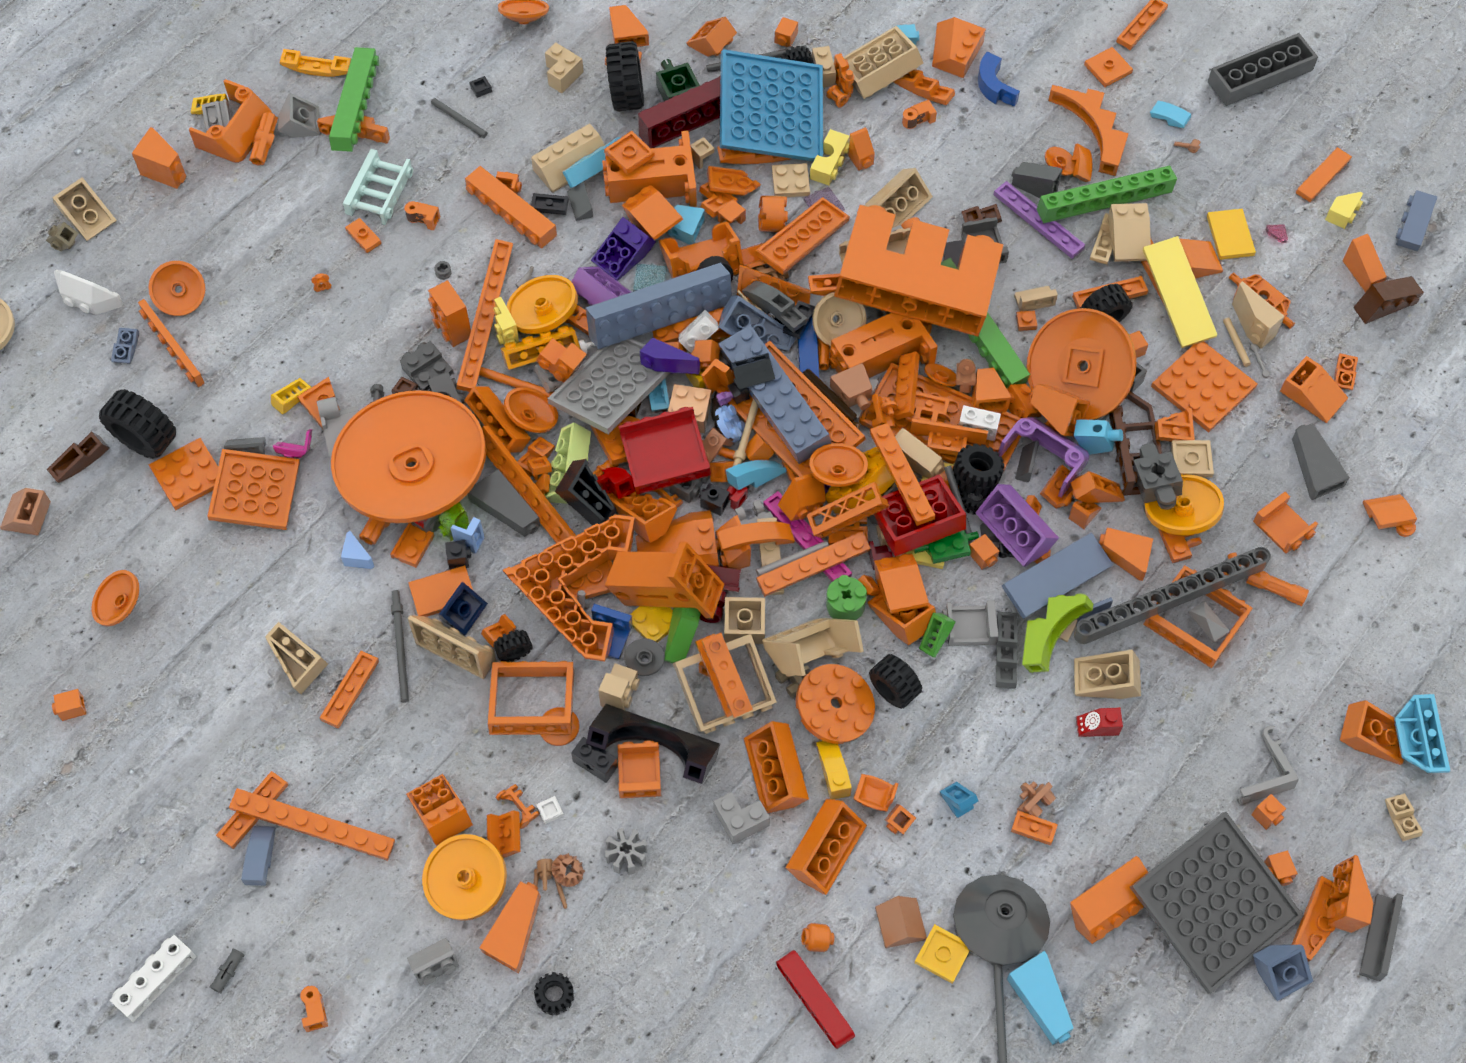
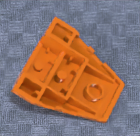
M710 510L691 512L672 520L666 534L651 543L639 535L635 536L637 552H676L679 542H687L706 564L719 566L713 518Z

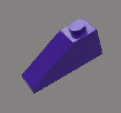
M653 337L640 350L641 365L657 372L700 373L698 357Z

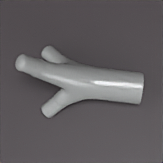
M530 266L525 276L515 284L517 288L525 282L536 278L531 276L534 269L533 266Z
M578 591V602L583 610L584 608L588 609L589 605L585 603V591Z

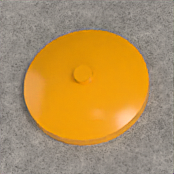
M544 275L531 279L517 288L510 296L506 307L517 325V331L526 334H539L555 329L573 314L578 303V294L569 279L559 275Z
M1181 474L1183 480L1182 495L1176 496V505L1172 509H1161L1157 501L1145 503V513L1148 520L1158 529L1174 535H1194L1207 531L1219 522L1224 511V498L1220 489L1203 477Z
M471 834L456 835L440 843L429 855L422 874L423 891L430 905L443 916L460 921L476 919L489 912L500 900L506 885V865L499 850L486 839Z

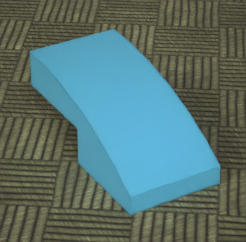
M1157 101L1150 111L1152 118L1167 120L1169 126L1184 128L1191 118V113L1163 101Z

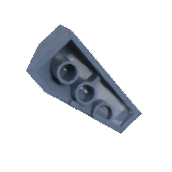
M738 295L731 296L722 311L718 328L731 336L751 325L764 344L771 341L778 349L786 351L790 350L796 339L783 333L784 325Z

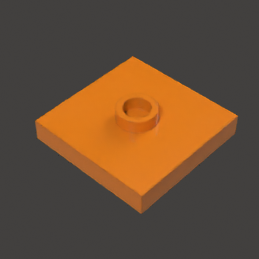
M1113 47L1091 57L1084 63L1086 68L1104 87L1133 72V68Z
M630 131L604 149V153L626 175L655 156V152L633 131Z

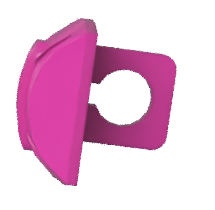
M313 429L307 430L304 446L277 442L273 445L275 452L284 455V457L302 458L311 449Z

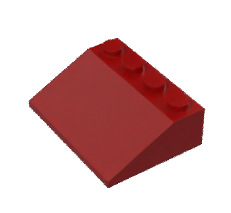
M940 474L919 482L935 514V520L917 526L899 490L881 496L887 499L889 507L875 513L874 516L886 543L895 557L966 529V513Z

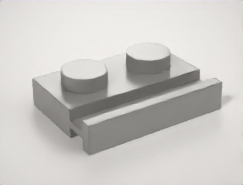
M226 99L201 105L206 132L213 125L226 127L231 120L229 104Z

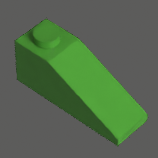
M673 607L664 661L674 663L686 658L699 624L700 611L697 608Z

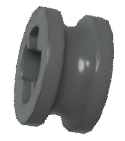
M440 261L434 267L436 277L441 280L448 279L452 274L451 266L446 261Z

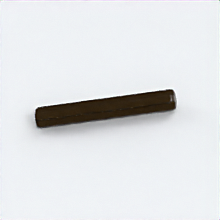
M810 369L803 371V374L851 422L857 419V414Z

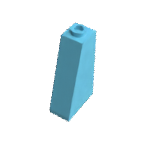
M1043 951L1009 973L1007 981L1052 1045L1058 1041L1062 1044L1071 1037L1070 1033L1073 1030V1025L1046 952Z

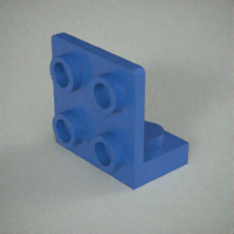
M594 604L591 610L592 620L613 624L614 634L608 657L620 659L633 626L632 615Z

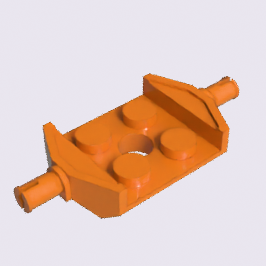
M1233 272L1229 276V279L1237 284L1238 287L1243 281L1258 295L1267 296L1268 299L1264 300L1284 315L1282 323L1289 329L1295 325V322L1287 317V310L1291 301L1260 275L1254 274L1241 279Z

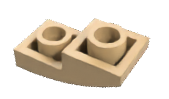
M1405 793L1385 799L1389 815L1401 840L1406 841L1422 836L1423 830L1413 815L1415 810Z

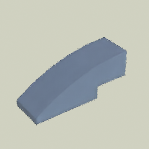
M274 826L253 827L241 878L244 885L266 886L268 868L271 866L276 829Z

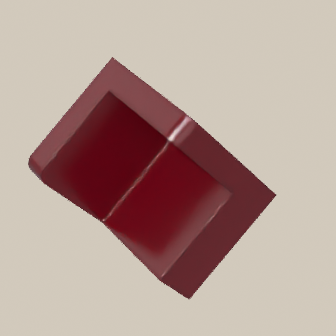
M869 541L871 549L868 553L872 569L875 570V560L891 558L893 555L892 551H888L887 545L874 547L873 541Z

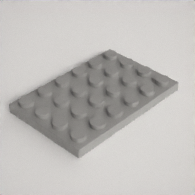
M630 338L599 349L548 397V404L609 434L671 372H657L641 365L640 350L645 345Z

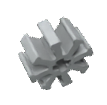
M624 828L617 830L620 842L612 839L611 836L607 838V849L612 850H605V857L608 864L616 860V862H613V869L618 874H620L623 864L627 863L628 874L631 875L635 873V865L632 861L644 867L646 856L641 853H647V844L645 839L637 842L639 841V832L635 829H632L629 839L625 840ZM627 849L629 853L625 854L623 850Z

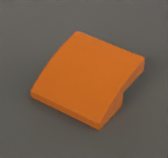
M1401 494L1363 500V505L1369 518L1374 519L1378 529L1416 523L1417 517L1412 507Z

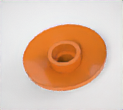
M1055 146L1047 149L1045 161L1048 166L1063 169L1061 175L1064 176L1074 173L1076 162L1072 161L1073 156L1068 151Z
M927 364L925 366V373L933 381L945 386H957L956 373L951 369L939 364Z
M552 708L545 712L543 716H564L565 708ZM574 712L572 714V734H542L543 740L554 746H563L572 742L578 735L580 727L576 714Z

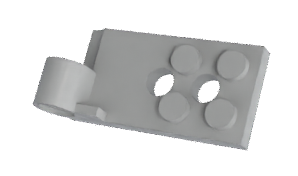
M336 397L317 401L330 463L333 447L339 433L346 423L359 412L358 406L339 410Z

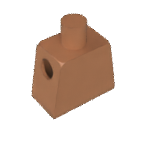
M863 363L830 377V388L848 407L858 404L861 410H866L870 407L871 404L868 399L872 396V385Z

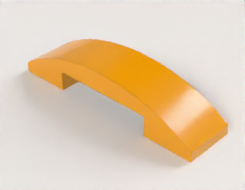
M283 49L280 59V65L291 70L325 77L347 74L351 58L334 56L333 60L301 56V51Z

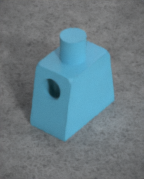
M676 205L674 209L682 216L683 220L668 230V234L689 245L694 244L705 220V209Z
M1079 419L1076 420L1074 437L1078 444L1091 455L1112 451L1114 442L1123 440V431L1121 429L1113 430L1106 420Z

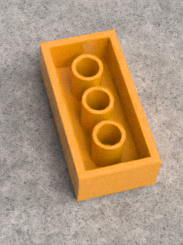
M877 447L867 452L868 470L865 477L850 486H831L825 494L828 504L873 482L877 483L882 495L895 483ZM873 489L867 491L864 500L870 501L876 498ZM856 498L851 499L847 508H855L859 500ZM836 506L832 511L835 514H840L842 508Z

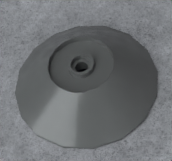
M1001 874L982 876L967 884L956 899L953 918L957 934L968 950L985 961L1000 965L1023 963L1037 955L1048 940L1050 918L1046 904L1035 889L1020 879ZM1001 911H1006L1008 915L1002 914Z

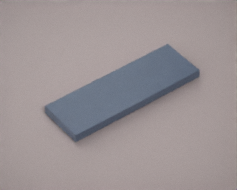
M1091 532L1002 585V588L1021 617L1025 619L1048 605L1049 597L1065 595L1113 566V563Z

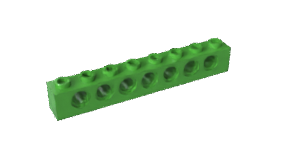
M1169 165L1040 196L1036 210L1043 223L1110 208L1111 204H1126L1172 193L1177 177Z

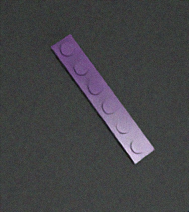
M1006 181L994 190L993 195L1071 259L1084 250L1085 244L1057 221L1043 223L1036 210L1037 205Z

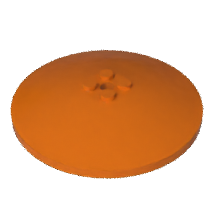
M431 391L399 392L380 398L365 406L342 428L332 451V476L342 498L360 514L388 523L417 522L447 511L471 491L484 467L486 442L479 421L458 400ZM410 462H416V465L413 467L407 466Z

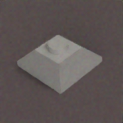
M289 93L278 116V131L292 138L318 136L319 127L317 120L319 118V106Z

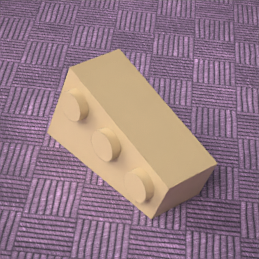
M280 622L265 636L284 672L291 681L293 688L300 694L308 688L328 665L322 657Z

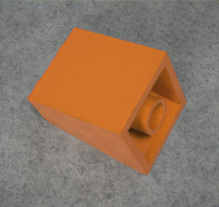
M150 127L132 152L140 175L178 189L186 178L179 155L154 128Z
M1036 384V387L1031 392L1030 402L1061 435L1074 437L1076 420H1084L1091 401L1051 386Z

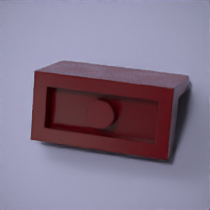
M707 564L724 583L723 590L739 592L741 569Z

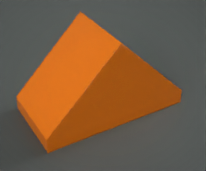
M1079 500L1074 502L1068 519L1085 529L1099 513L1101 507L1096 503H1085Z

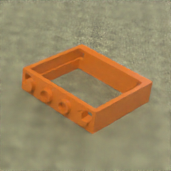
M1184 565L1172 582L1192 575L1197 571ZM1220 588L1206 594L1207 597L1240 617L1216 651L1158 614L1145 620L1143 625L1212 668L1246 621L1253 608L1246 604L1244 600L1233 596L1226 589Z
M492 662L488 711L489 735L572 734L573 662ZM566 677L565 715L496 717L498 678Z

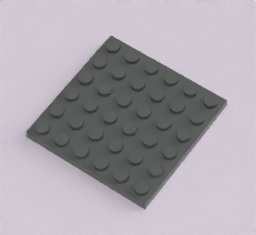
M1226 811L1222 812L1130 886V889L1208 994L1213 993L1253 959V954L1268 947L1304 916Z

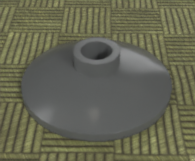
M646 638L632 642L627 647L624 655L627 668L636 670L639 676H650L658 672L663 666L665 658L660 644ZM643 658H647V659H648L647 662H642L641 660H642Z

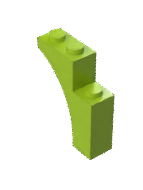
M1075 594V596L1057 595L1056 597H1049L1046 619L1036 618L1035 620L1027 621L1022 665L1030 673L1049 672L1052 651L1060 635L1074 620L1093 611V602L1087 595Z

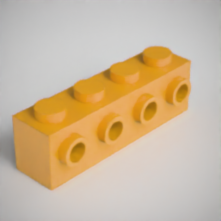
M565 325L557 328L558 330L554 332L540 333V336L535 338L528 336L523 338L522 342L504 344V347L500 349L505 366L510 370L536 362L539 354L552 338L566 349L571 343L580 348L575 330L571 326Z

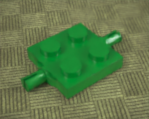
M962 530L916 548L914 553L926 551L930 555L933 564L970 556L971 550L968 541L978 539L979 534L977 531L966 534Z

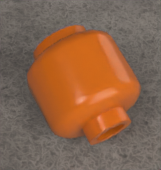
M810 923L802 930L801 942L808 951L826 952L830 945L834 944V933L831 932L827 924Z

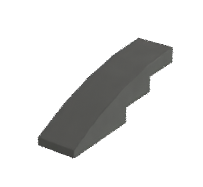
M997 612L996 687L1016 689L1017 613Z

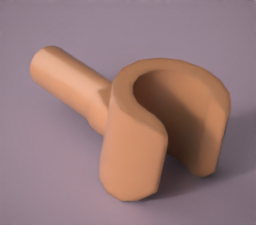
M1198 139L1192 140L1191 143L1175 141L1174 146L1185 147L1191 153H1196L1200 148L1201 142Z

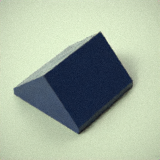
M461 582L439 613V618L461 634L466 635L488 603L464 582Z

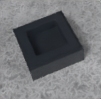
M485 76L469 82L476 98L492 92V87Z

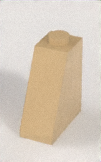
M902 428L895 438L913 471L927 479L944 472L945 465L943 459L906 429Z

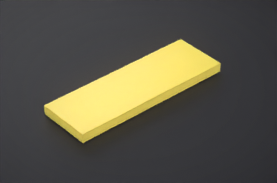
M1176 236L1143 247L1144 255L1181 348L1216 338L1217 332L1179 237Z

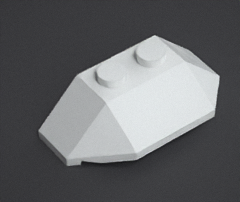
M54 271L59 292L66 305L70 307L75 306L85 313L90 312L95 315L123 306L118 293L111 292L100 285L65 271Z

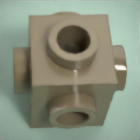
M62 222L57 226L53 225L47 233L49 236L46 241L55 250L63 251L67 248L70 249L74 245L78 232L65 222Z

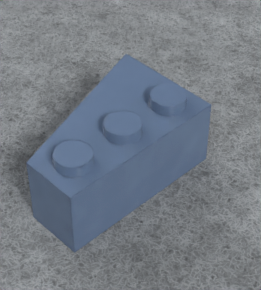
M1418 190L1415 191L1413 196H1409L1406 204L1408 206L1407 210L1404 211L1401 222H1403L1402 227L1398 228L1395 236L1398 239L1396 245L1414 251L1419 250L1438 196Z

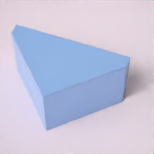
M347 532L341 555L344 566L366 569L374 568L372 558L352 532Z

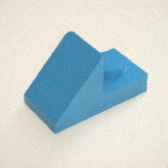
M957 781L939 791L957 818L971 811L974 808L973 804L979 802L975 793Z

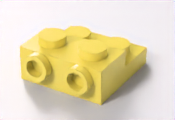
M502 297L494 299L495 307L493 310L496 315L494 327L497 332L496 338L500 345L503 344V346L509 342L518 343L517 325Z

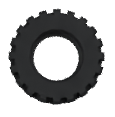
M633 41L609 44L606 47V64L613 108L618 112L641 109L644 106V93L637 45Z
M126 389L116 391L99 411V419L102 425L105 426L104 428L114 438H117L119 442L144 457H150L151 459L160 457L176 437V427L168 419L169 417L149 400L147 401L135 392H129Z

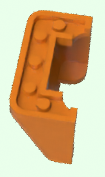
M728 222L719 223L713 227L712 239L680 248L674 238L669 237L659 240L660 249L672 279L697 271L700 263L711 256L724 257L730 264L733 275L738 274L739 266L743 265L740 240Z

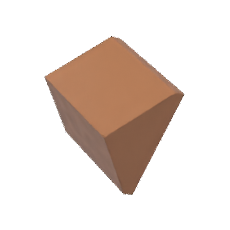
M896 896L875 906L885 948L927 939L917 898Z

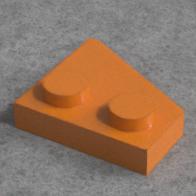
M1187 408L1183 412L1158 419L1155 422L1156 440L1172 442V440H1195L1192 408Z

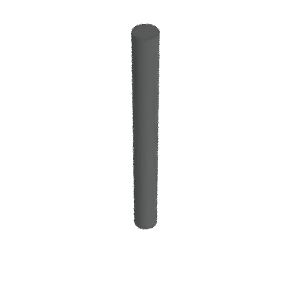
M433 98L431 100V104L481 137L485 138L487 136V131L438 99Z
M952 466L944 467L951 492L965 511ZM967 514L966 529L964 530L966 534L972 533Z

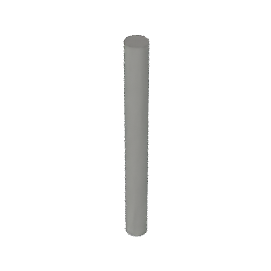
M821 542L756 569V574L761 576L829 546L828 542Z

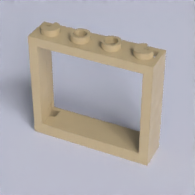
M748 634L727 642L726 645L729 651L743 645L746 646L765 700L751 705L753 710L735 718L742 717V719L754 716L753 712L760 709L761 712L773 708L772 704L777 702L752 635ZM700 653L674 662L673 666L698 732L704 731L707 734L715 731V726L723 724L725 727L735 723V718H733V715L729 717L724 715L706 723L702 722L683 668L703 661Z

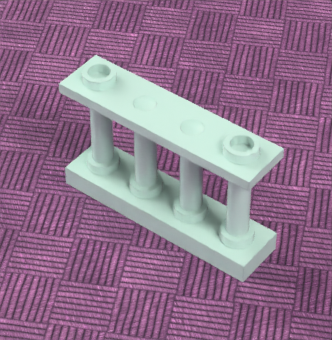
M370 149L343 202L345 214L352 216L355 210L362 209L380 214L382 224L386 225L388 219L392 217L393 209L408 178H411L413 175L410 159H406L402 167L381 161L377 150ZM378 168L397 172L399 175L396 180L375 175L374 172ZM374 181L392 186V189L388 194L369 189L367 186L369 182ZM365 195L386 200L382 208L360 202L362 196Z

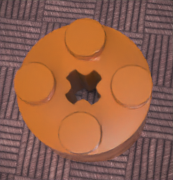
M760 196V214H758V228L760 231L779 232L785 227V222L788 220V211L784 209L787 206L786 196Z

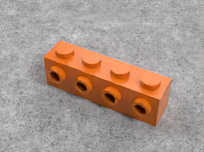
M473 386L464 401L484 426L488 425L510 453L522 452L531 440L530 436L524 429L511 421L504 409L503 403L489 387Z

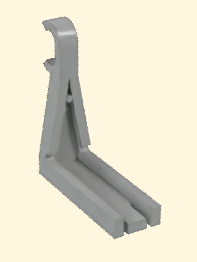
M1267 726L1263 731L1262 738L1272 756L1280 777L1240 789L1241 795L1237 796L1240 805L1296 787L1299 779L1280 749L1282 741L1274 742L1268 735V733L1273 732L1275 726Z

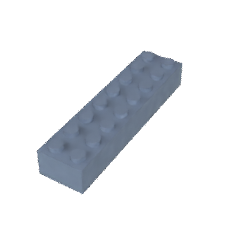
M721 263L586 307L589 338L598 349L698 316L704 310L710 312L724 307L732 296L731 275Z
M751 325L719 343L721 354L732 370L733 362L769 353L775 380L747 387V389L798 464L809 459L818 448L831 444L827 430Z

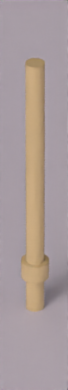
M754 399L738 450L734 453L733 466L744 462L746 457L745 450L758 410V405Z

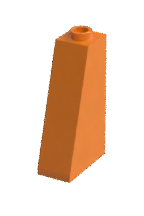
M521 881L479 947L482 953L518 974L523 964L541 898L539 891H537V886L530 882L525 884Z

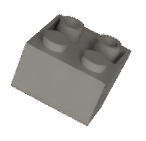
M446 938L407 957L420 986L432 984L436 981L437 977L443 974L449 975L459 966Z

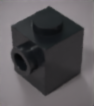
M709 483L706 489L703 488L699 494L700 507L721 516L730 502V492Z
M465 540L446 542L445 547L449 569L464 565L466 568H469L468 559L472 558L471 549L466 547Z

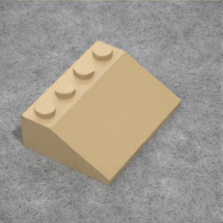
M897 26L843 57L849 63L848 70L853 71V86L864 99L924 64L916 45Z
M410 615L408 617L417 645L482 679L486 677L492 667V662L496 661L495 652L491 647L478 644L474 638L461 635L453 627H445L441 621L435 618L432 620L426 616Z

